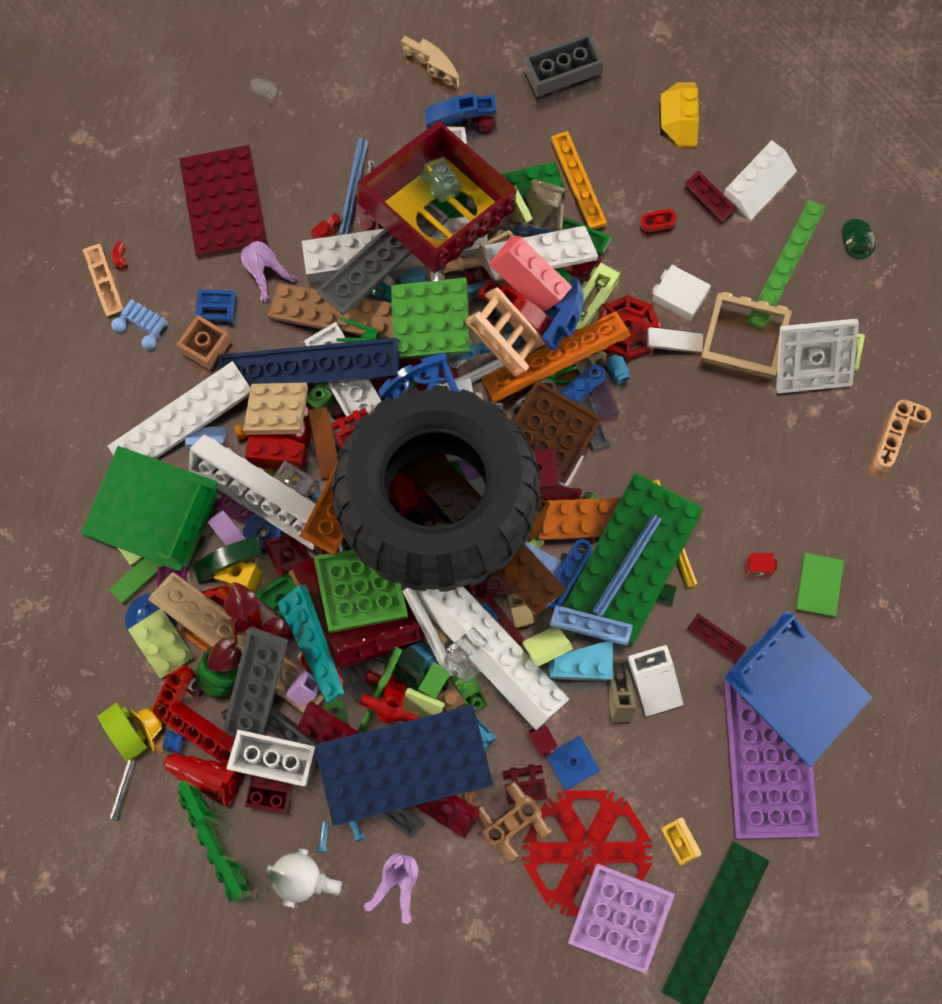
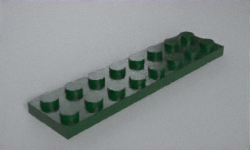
M734 841L731 842L663 985L661 993L681 1004H704L770 860Z

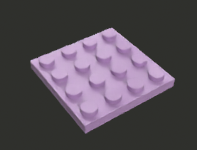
M596 863L568 943L646 974L675 894Z

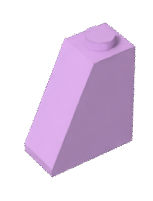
M220 510L206 521L225 546L246 539L223 510Z

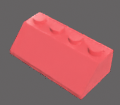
M512 235L488 264L514 290L534 303L543 312L560 302L572 287L521 236Z

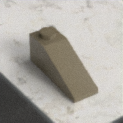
M613 659V679L608 680L609 709L612 722H632L636 710L627 659Z

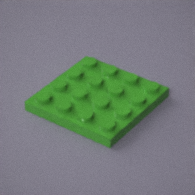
M466 278L391 285L393 338L397 337L399 339V359L430 357L440 353H445L446 355L471 353L469 326L465 323V320L469 317Z
M353 549L336 552L334 555L314 556L329 633L408 618L401 583H393L379 576L375 570L366 566L358 559Z

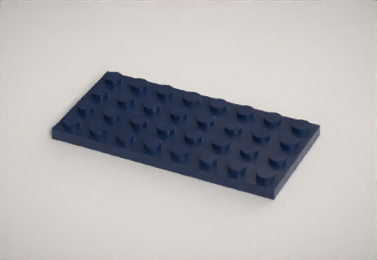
M474 705L314 745L332 826L493 786Z

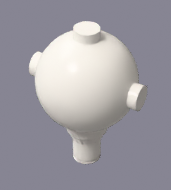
M297 848L295 853L284 855L274 866L269 865L266 872V877L271 879V886L274 892L283 900L282 905L294 908L295 903L309 899L314 893L319 895L321 893H329L339 896L343 882L326 877V874L319 873L318 866L314 860L307 856L308 850Z

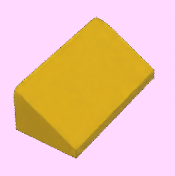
M683 818L661 828L680 865L701 855V851Z

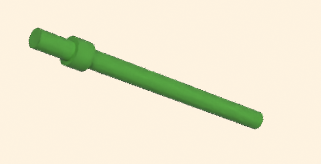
M395 646L374 692V698L381 699L402 652L401 648ZM367 708L358 732H366L375 712L374 710Z

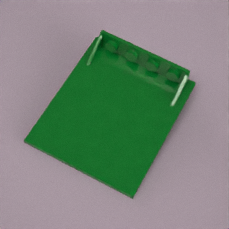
M117 446L81 530V534L181 571L183 566L188 567L219 492L216 489L218 482Z

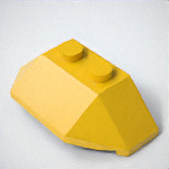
M677 82L661 94V128L675 141L678 147H697L699 125L698 87L695 82Z

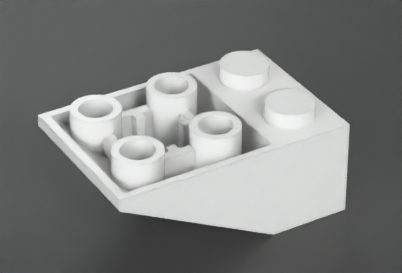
M667 645L628 657L627 662L645 717L684 705Z

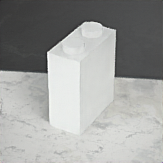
M671 265L669 270H664L660 278L662 280L660 285L656 284L651 293L653 294L652 302L691 322L708 295L711 285Z

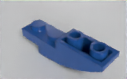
M476 93L447 99L425 109L427 127L432 126L438 120L445 125L460 123L462 118L497 114L495 95L477 97Z
M575 277L570 283L571 289L555 306L559 313L555 316L542 338L548 349L553 351L556 350L564 336L571 337L582 313L584 292L579 280Z

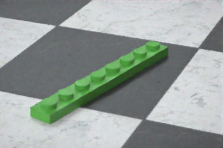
M808 200L757 302L765 301L770 306H776L825 210V206ZM752 310L747 323L764 330L771 314Z

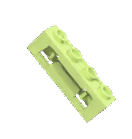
M600 263L598 268H593L590 280L588 282L585 281L582 285L584 292L583 306L593 293L596 283H598L597 288L600 291L586 310L585 318V313H581L574 331L592 322L602 304L618 283L619 272L603 263Z

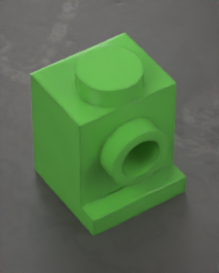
M324 383V385L317 384L307 395L306 401L315 409L328 407L336 397L332 394L329 385Z
M338 698L334 702H328V704L323 705L324 710L332 714L333 709H338V714L333 716L349 725L343 700L339 701Z

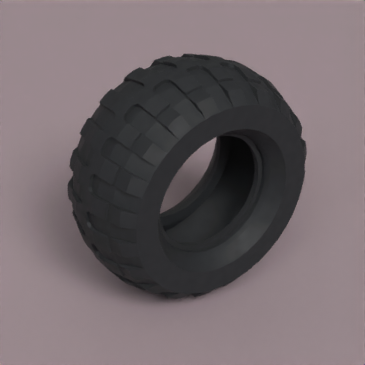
M432 386V390L418 391V388H412L403 391L402 396L392 400L388 397L378 403L374 411L369 415L365 414L353 428L352 435L346 439L339 452L337 467L333 473L334 511L341 532L353 549L354 554L362 563L375 570L385 580L404 584L407 588L413 590L439 589L440 592L456 590V587L478 584L487 579V576L494 571H500L527 542L539 509L540 479L538 464L523 431L515 422L508 419L507 414L493 402H485L475 393L462 389L460 392L451 391L447 386ZM443 453L454 455L467 461L479 472L486 487L477 507L462 520L441 527L422 526L402 517L390 504L388 496L391 484L397 473L412 460L428 454Z

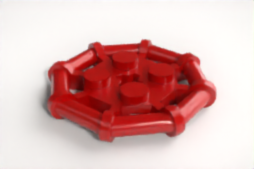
M626 294L624 297L614 301L604 302L597 320L607 316L608 313L615 312L613 308L625 304L626 307L623 310H617L616 312L625 325L631 323L632 329H629L631 336L618 342L625 345L626 350L610 345L603 351H608L622 356L626 360H630V358L654 350V348L647 347V339L644 335L649 327L663 329V325L660 324L652 303H646ZM630 304L633 305V306L639 307V308H641L642 310L639 311V310H636V309H634V308H631V307H630ZM648 313L652 323L645 321L644 314ZM638 342L643 344L641 347L630 350V345H636Z

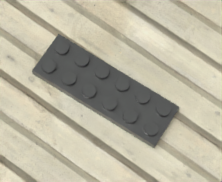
M253 627L248 629L223 731L229 736L236 738L238 730L264 735L289 640Z

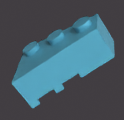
M605 641L564 653L548 661V677L550 679L608 681L613 679V642Z

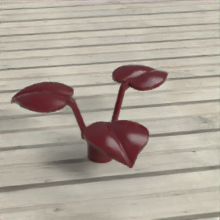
M232 583L224 603L225 612L231 617L230 621L234 626L232 629L234 632V642L232 644L229 639L224 638L213 646L208 658V668L211 671H228L237 667L242 656L241 650L235 647L238 643L237 632H245L250 627L259 629L250 623V620L247 618V614H253L258 608L257 596L252 590L242 584ZM281 618L269 619L265 622L263 630H261L289 640L288 643L293 638L289 624Z

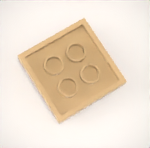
M307 383L251 384L243 428L244 434H301L308 392Z

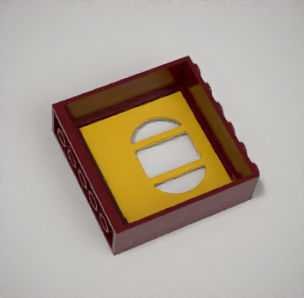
M439 120L357 182V204L434 274L446 268V265L451 260L457 259L466 248H471L476 240L485 237L491 228L497 227L501 220L511 216L515 210L517 188ZM444 163L448 166V171L445 174H438L434 169L435 165ZM430 165L434 171L429 172L426 166ZM434 176L438 177L439 183L435 181ZM451 181L450 186L448 188H445L443 186V184ZM447 191H459L471 197L476 204L477 215L471 214ZM440 195L470 221L455 234L450 233L424 209V207ZM417 214L422 215L447 239H435L425 235L417 225Z

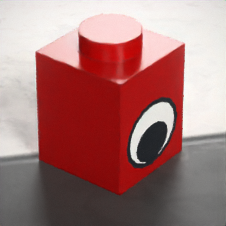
M750 553L747 557L748 576L771 577L774 571H777V559H774V553Z

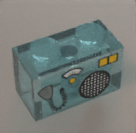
M443 157L423 165L422 180L425 184L429 185L433 197H437L440 203L460 195L461 184Z

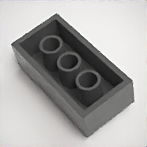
M589 33L524 56V70L536 97L602 74L603 60Z

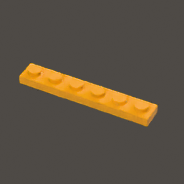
M566 131L551 136L552 144L587 227L598 229L606 226V219L569 132Z

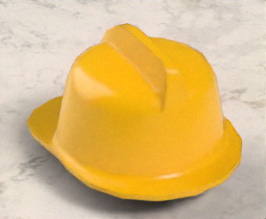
M151 706L138 712L131 709L130 714L133 720L146 736V742L154 752L152 739L161 731L162 721L154 715L153 707Z

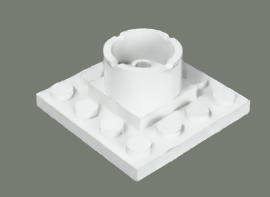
M848 319L780 326L777 393L852 386L859 327L858 320Z

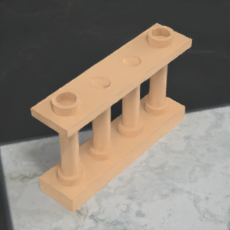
M496 287L484 295L490 301L481 313L478 311L469 316L465 323L514 376H517L529 368L524 359L530 350L545 345L541 334L536 331L504 293ZM496 308L502 316L493 327L487 320V317ZM508 321L514 330L508 339L505 340L499 332ZM521 335L527 343L518 354L512 348V345L518 336Z

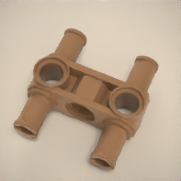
M513 781L505 788L516 803L500 817L492 819L483 805L477 808L481 811L477 819L483 826L482 831L486 835L487 841L493 844L494 847L499 848L508 859V862L513 861L519 856V853L511 845L509 839L527 824H532L541 838H544L552 831L541 817L542 812L538 808L537 803L530 796L523 793L516 784V781ZM530 805L533 807L534 812L527 814L523 811V807ZM497 829L501 832V836L495 838L491 835L490 831Z

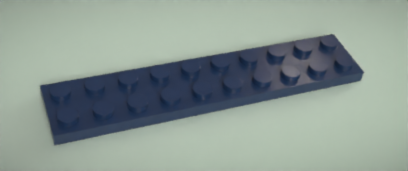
M396 337L218 355V371L233 361L250 388L251 384L307 383V385L397 377V372L400 371L399 339Z

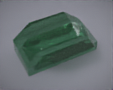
M407 647L402 650L392 675L409 688L417 691L425 676V658L411 647Z

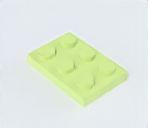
M162 609L157 610L128 629L160 679L194 657Z

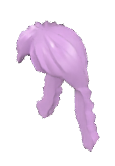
M253 242L242 250L241 260L243 266L256 278L261 291L262 302H269L266 278L263 274L264 266L271 267L282 278L292 283L298 281V276L288 273L287 269L277 261L274 252L263 242Z
M396 853L387 859L382 870L380 887L374 894L373 899L364 904V910L372 911L382 901L390 888L398 884L401 889L400 908L402 910V923L408 925L411 922V916L409 915L410 894L418 876L417 862L413 857Z

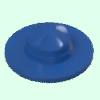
M152 593L138 597L128 607L125 615L127 631L160 609L148 600ZM166 613V615L176 628L177 620H175L173 617Z

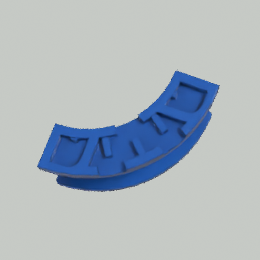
M440 353L421 359L422 363L414 367L410 364L397 372L398 376L393 380L389 378L378 392L381 398L387 399L390 397L392 400L402 396L403 391L401 390L404 387V391L411 389V382L413 380L420 384L428 385L426 390H432V386H441L438 385L441 382H447L451 391L460 392V390L457 388L447 364L446 354ZM440 369H442L445 378H439ZM426 374L425 378L427 380H422L421 376Z

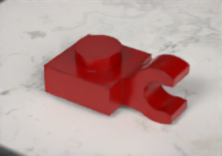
M334 213L327 223L322 220L310 231L311 235L315 239L335 236L336 231L334 229L341 224L340 216Z

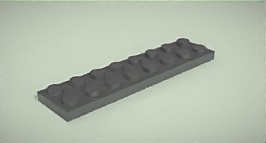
M431 202L424 207L440 224L444 225L448 221V216ZM417 214L416 221L419 229L425 235L431 237L437 229L422 215ZM384 229L316 290L317 294L344 316L412 253Z

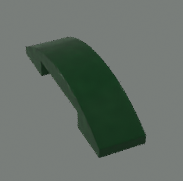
M251 537L229 544L199 560L194 565L198 584L214 578L216 573L242 561L249 562L262 556L259 538Z

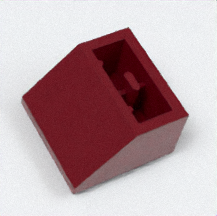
M251 775L245 807L286 813L294 784Z

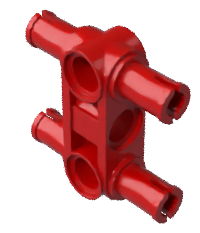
M369 670L365 682L378 686L382 675ZM394 673L391 674L380 700L363 693L359 705L374 710L378 718L384 723L406 722L420 718L419 714L407 711L402 707L407 689L411 688L422 694L424 692L410 687L402 675Z

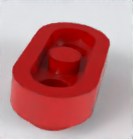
M671 209L648 212L642 216L640 225L646 232L669 229L676 224L677 215Z

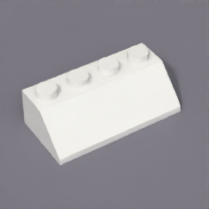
M771 140L725 189L724 196L736 207L740 214L751 221L797 170L787 152Z
M238 730L227 770L306 787L314 773L317 755L315 747L311 745Z

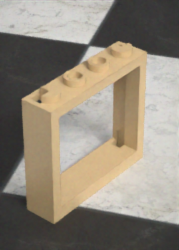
M728 292L718 293L700 361L774 379L778 367L779 338L771 367L709 352L718 314L723 302L784 317L782 326H788L792 311L781 305H777V307L770 306L765 301L754 302L751 301V298L745 296L737 298Z

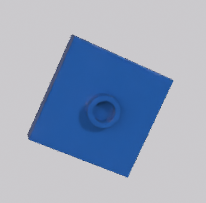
M581 736L560 746L553 753L546 756L564 790H568L600 772Z

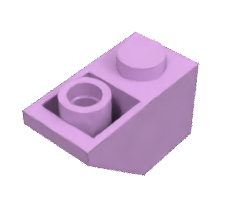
M299 666L286 696L300 707H303L316 697L319 686L314 676Z

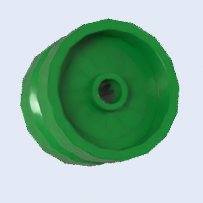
M210 647L204 653L196 668L195 680L200 689L208 695L215 697L226 696L233 691L239 665L228 671L209 670L208 658L213 648Z

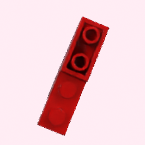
M489 279L479 291L478 297L490 302L484 295L498 287L538 333L542 335L552 320L539 307L505 284L500 286Z

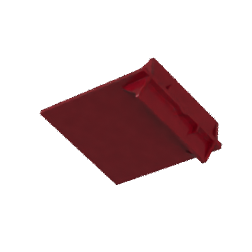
M314 557L291 564L298 586H307L336 670L392 653L395 646L405 649L425 639V635L405 596L404 600L408 618L329 633Z

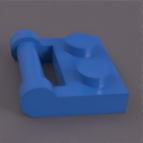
M198 289L195 317L199 315L207 321L233 324L235 291ZM203 310H227V315L203 314Z

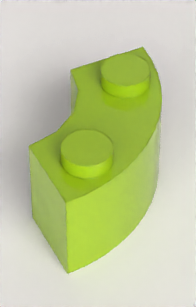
M117 702L97 716L105 732L127 762L147 748L144 742L147 739L140 729L137 730L129 718L131 714L125 706L122 708Z

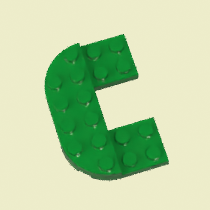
M184 780L178 784L180 788L178 791L179 803L184 810L187 809L188 821L192 828L195 827L199 833L197 839L201 846L206 847L208 851L206 857L211 865H215V875L220 883L223 882L226 889L224 893L228 901L236 903L250 895L248 886L243 888V886L247 885L244 874L237 860L225 856L212 830V827L219 823L208 803L195 785Z

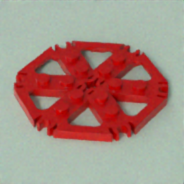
M562 790L566 799H563V795L558 792L559 802L554 803L551 798H548V802L552 807L550 808L545 801L540 809L542 812L541 817L544 820L549 815L554 816L569 842H540L536 838L537 831L533 825L522 842L531 843V846H522V849L530 851V855L522 857V860H531V863H523L540 895L546 905H548L551 898L554 900L550 904L551 909H553L556 903H559L562 906L560 914H563L565 908L568 907L565 916L578 915L580 907L575 905L574 899L587 874L591 879L596 863L608 867L606 863H635L639 867L635 878L642 881L652 863L644 862V859H653V856L645 854V850L653 848V845H644L643 843L652 842L628 801H626L624 807H621L620 805L624 802V798L621 797L619 802H614V792L610 793L608 799L606 798L609 790ZM575 799H597L600 802V808L587 831L572 807V802ZM620 815L627 816L637 832V839L633 842H605L617 818ZM593 843L591 847L592 857L588 856L582 863L584 855L582 849H587ZM541 863H570L555 890H548L537 872V866Z

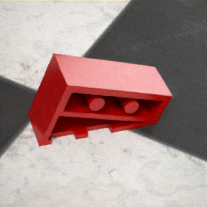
M280 434L249 435L245 459L254 466L266 469L305 472L308 458L305 444Z

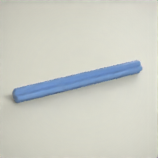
M359 138L357 141L339 235L349 234L357 197V182L361 177L368 143L367 139Z
M653 514L646 523L594 607L593 612L596 615L602 616L659 525L661 519Z

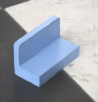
M204 427L188 438H185V445L189 451L204 434L227 448L226 427Z

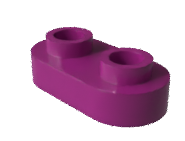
M225 494L218 501L220 510H223L228 516L240 523H247L248 518L254 514V512ZM227 500L231 501L229 505H225ZM242 510H247L245 515L240 514Z

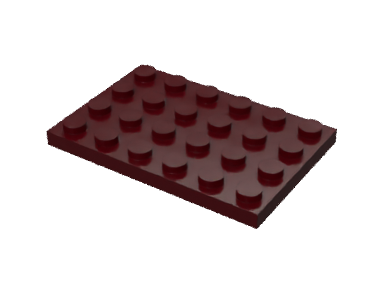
M250 145L179 158L196 257L242 249L257 241L268 244Z

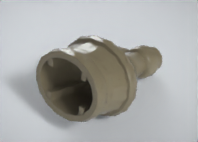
M532 179V186L525 195L533 218L528 227L551 229V232L563 230L564 205L561 203V196L565 189ZM556 212L555 228L541 227L543 222ZM528 232L527 234H528V235H540V234H544V233Z

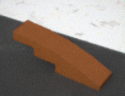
M327 407L308 410L315 455L322 481L329 479L338 462Z

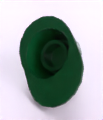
M860 219L848 220L842 229L846 248L853 257L865 259L874 252V234L869 224Z

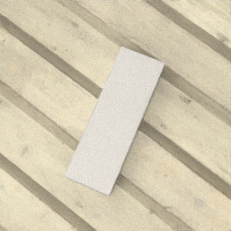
M649 327L647 331V347L702 353L703 334Z

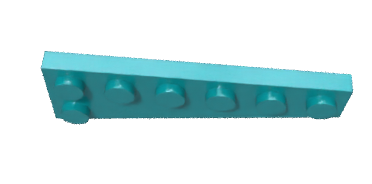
M299 585L278 602L279 610L283 613L326 702H334L345 692L307 586Z

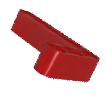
M185 665L179 666L166 677L153 705V713L163 723L219 762L226 764L229 762L235 739L181 702L193 674L189 667Z

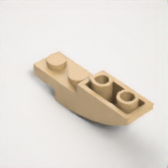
M406 36L402 38L401 47L406 55L417 58L422 64H427V70L431 76L438 77L444 80L446 84L458 88L459 75L451 61L440 49L424 38L420 43Z

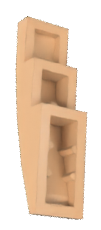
M101 244L82 249L106 316L122 312L124 308Z

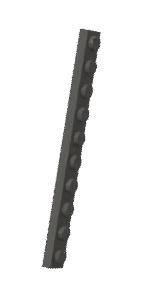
M271 706L266 725L269 731L283 740L311 746L318 744L317 740L311 736L304 735L297 724ZM408 808L380 814L411 839L424 822V820Z

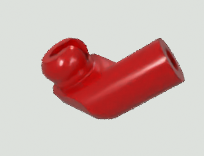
M117 241L110 257L115 266L117 265L122 268L126 263V260L121 256L125 245Z

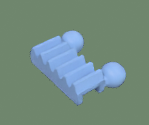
M133 299L123 309L120 318H115L111 323L112 329L116 332H123L126 329L127 320L148 332L150 335L143 337L141 341L143 348L146 350L155 348L156 339L160 337V331L164 326L167 327L168 322L163 317L161 318L157 313L154 314L151 310L141 306L140 303H136Z

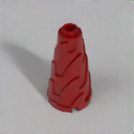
M176 753L167 755L163 762L167 772L176 776L182 782L186 780L192 783L200 793L223 806H228L233 802L239 792L236 789L237 783L242 784L243 773L227 770L228 763L222 764L209 759L206 761L191 755L186 756Z

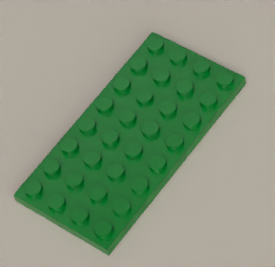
M635 472L564 607L596 615L593 612L594 607L646 523L653 514L661 519L659 525L607 609L600 616L633 625L628 643L634 645L704 508Z

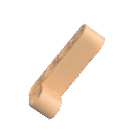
M908 400L897 402L891 411L874 460V467L877 471L886 472L894 464L907 425L919 429L927 424L931 418V412L928 408ZM898 408L904 409L906 414L901 413ZM917 415H921L924 420H919ZM892 425H897L900 430H895ZM886 442L893 443L894 447H889ZM885 455H888L887 458H886V460H885V463H883V462H884V460H883L884 456H885Z

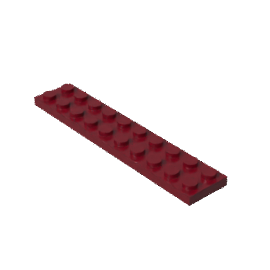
M312 701L307 704L298 724L300 731L304 735L311 736L317 740L318 744L360 733ZM456 795L415 805L421 812L431 816L438 823L443 824L464 839L481 811Z

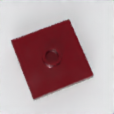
M554 448L533 450L538 464L540 488L558 487Z
M289 534L263 542V546L280 577L287 573L289 574V571L292 570L291 564L311 558L305 545Z

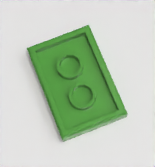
M809 553L804 554L796 605L797 611L836 617L844 560Z

